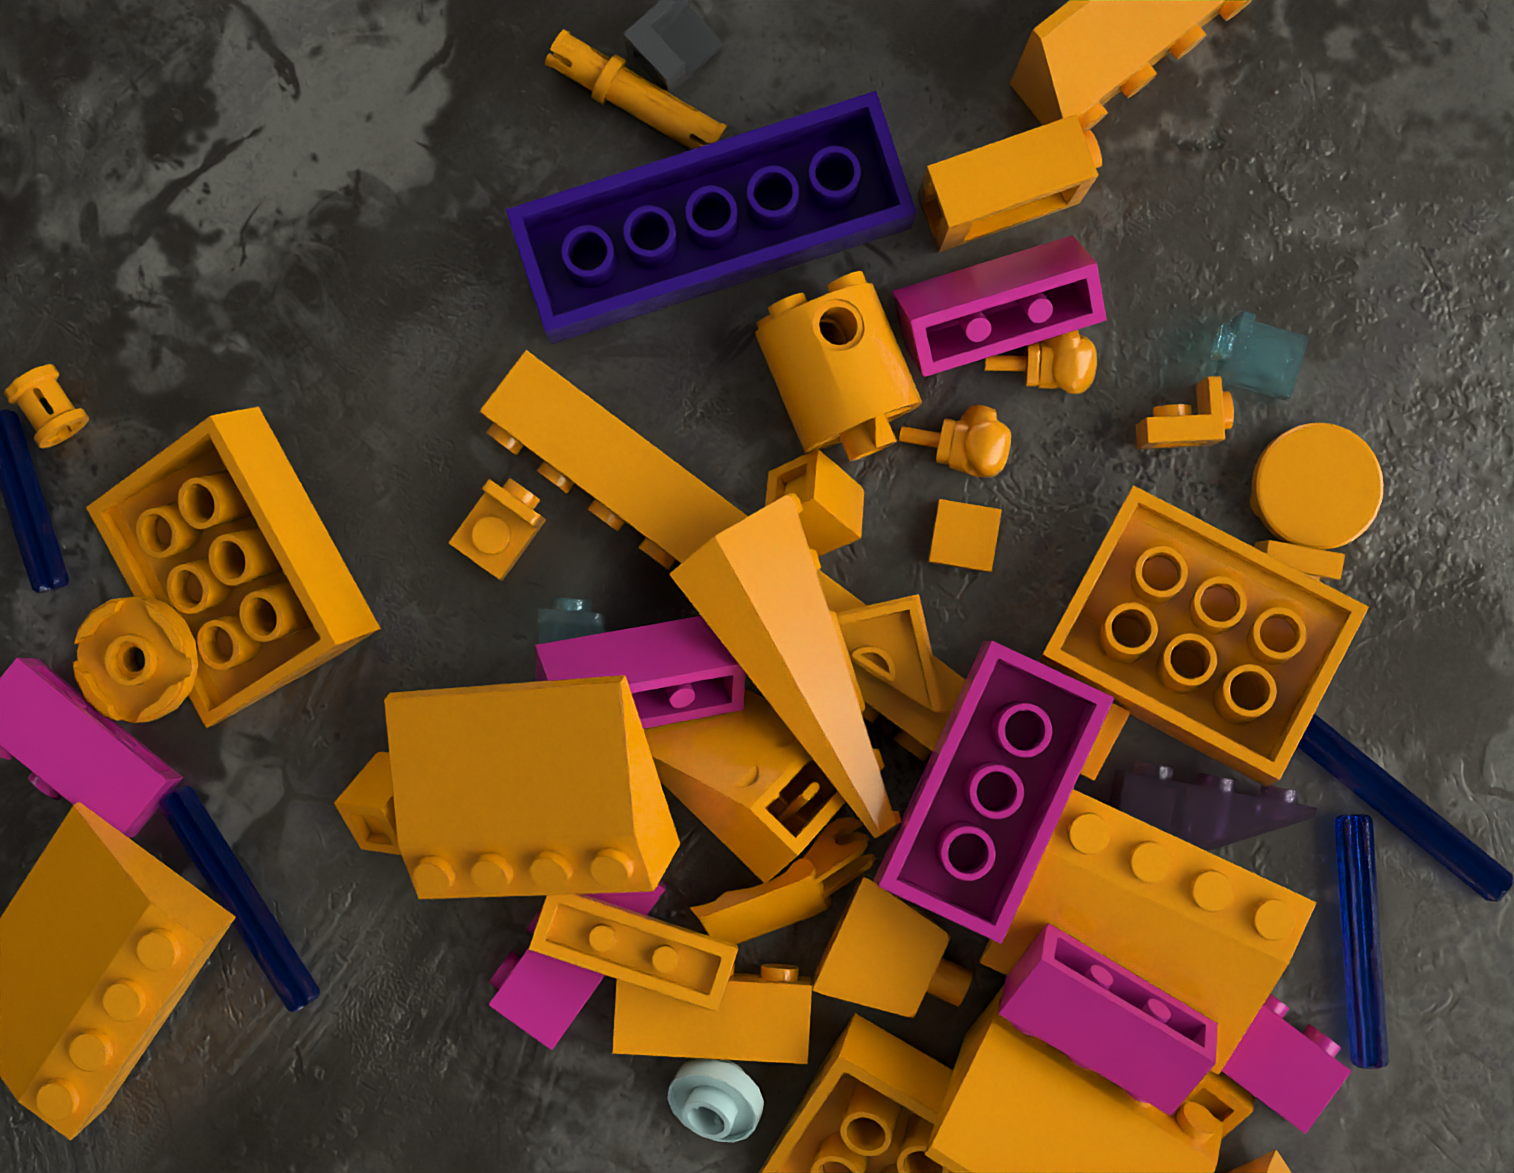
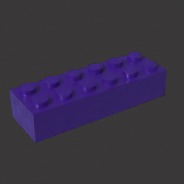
M877 91L506 209L545 333L552 344L912 228L917 213Z

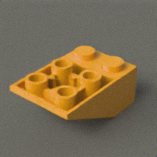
M746 688L743 710L643 729L660 782L765 884L804 850L846 802L767 699Z

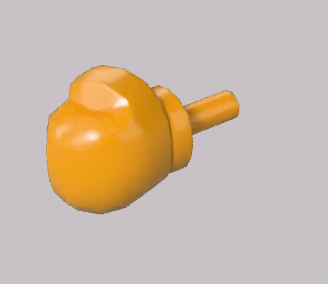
M1078 330L1026 345L1024 356L994 355L984 358V371L1024 372V384L1027 387L1061 388L1070 394L1085 392L1093 383L1097 368V353L1093 341L1079 334Z
M976 404L970 406L958 421L945 418L941 433L902 426L899 441L938 448L936 455L937 463L949 465L951 469L974 477L989 478L998 475L1005 467L1011 446V431L1004 423L997 420L995 409Z

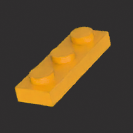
M584 894L546 896L529 950L718 1012L738 952V946Z

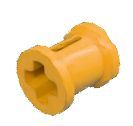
M53 364L36 367L15 379L4 391L7 401L10 404L19 405L37 432L34 436V441L42 449L52 447L67 440L80 431L89 421V416L82 408L76 409L57 382L59 372ZM41 398L47 400L54 411L53 414L49 415L40 403Z

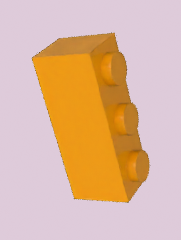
M734 963L718 1012L617 979L612 1053L808 1064L812 997L811 977L799 976L798 966L786 964H762L760 974L734 973Z

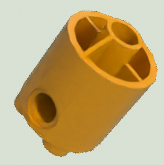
M856 271L832 281L826 286L829 293L807 302L804 293H798L768 307L770 315L756 322L758 330L755 331L759 346L804 453L842 443L849 462L869 456L896 443L897 440L889 422L909 413L922 404L920 395L872 283H867L862 271Z

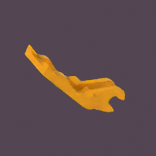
M852 817L838 818L827 825L802 859L793 862L782 875L768 881L766 884L763 883L747 889L726 891L715 901L690 907V909L702 925L707 936L734 945L813 917L829 909L832 904L831 894L871 868L876 859L874 854L861 856L869 845L868 841L870 839L866 834L858 831L853 832L863 826L861 820Z

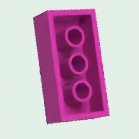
M983 641L903 814L902 822L899 823L874 877L878 887L1002 944L1113 703L1114 697L994 641Z

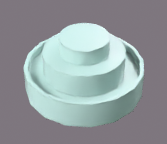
M696 1058L685 1062L677 1070L669 1086L667 1098L672 1112L684 1126L702 1137L719 1142H736L747 1139L756 1129L764 1106V1100L759 1087L743 1069L734 1062L717 1059Z

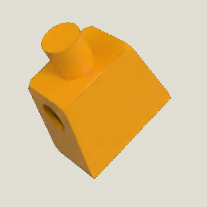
M863 873L858 876L811 982L812 990L820 994L914 1018L926 992L958 1007L969 989L974 972L942 957L951 937V934L945 927L902 897L878 887L874 878Z

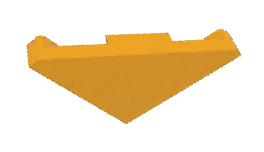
M919 594L836 612L851 661L933 713L940 714L946 712Z

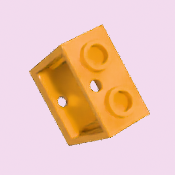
M1077 114L928 165L917 195L938 253L1080 204L1099 176L1096 168L1102 166L1101 152L1093 132L1090 129L1082 131Z

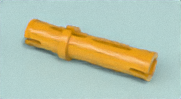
M566 29L559 33L550 48L554 54L549 53L546 56L545 66L557 70L592 91L591 98L602 105L607 101L611 102L690 150L720 141V137L723 138L728 129V125L714 120L626 67V59L617 54L610 58L574 37Z

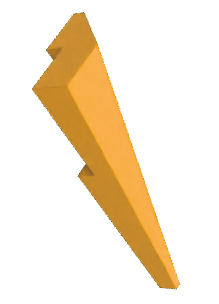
M789 493L715 535L669 573V575L876 839L893 829L902 820L899 811H892L880 771L884 768V763L879 749H873L862 716V712L866 707L836 612L829 611L817 575V571L821 568L816 550L809 549L798 513L803 511L801 502L795 493Z

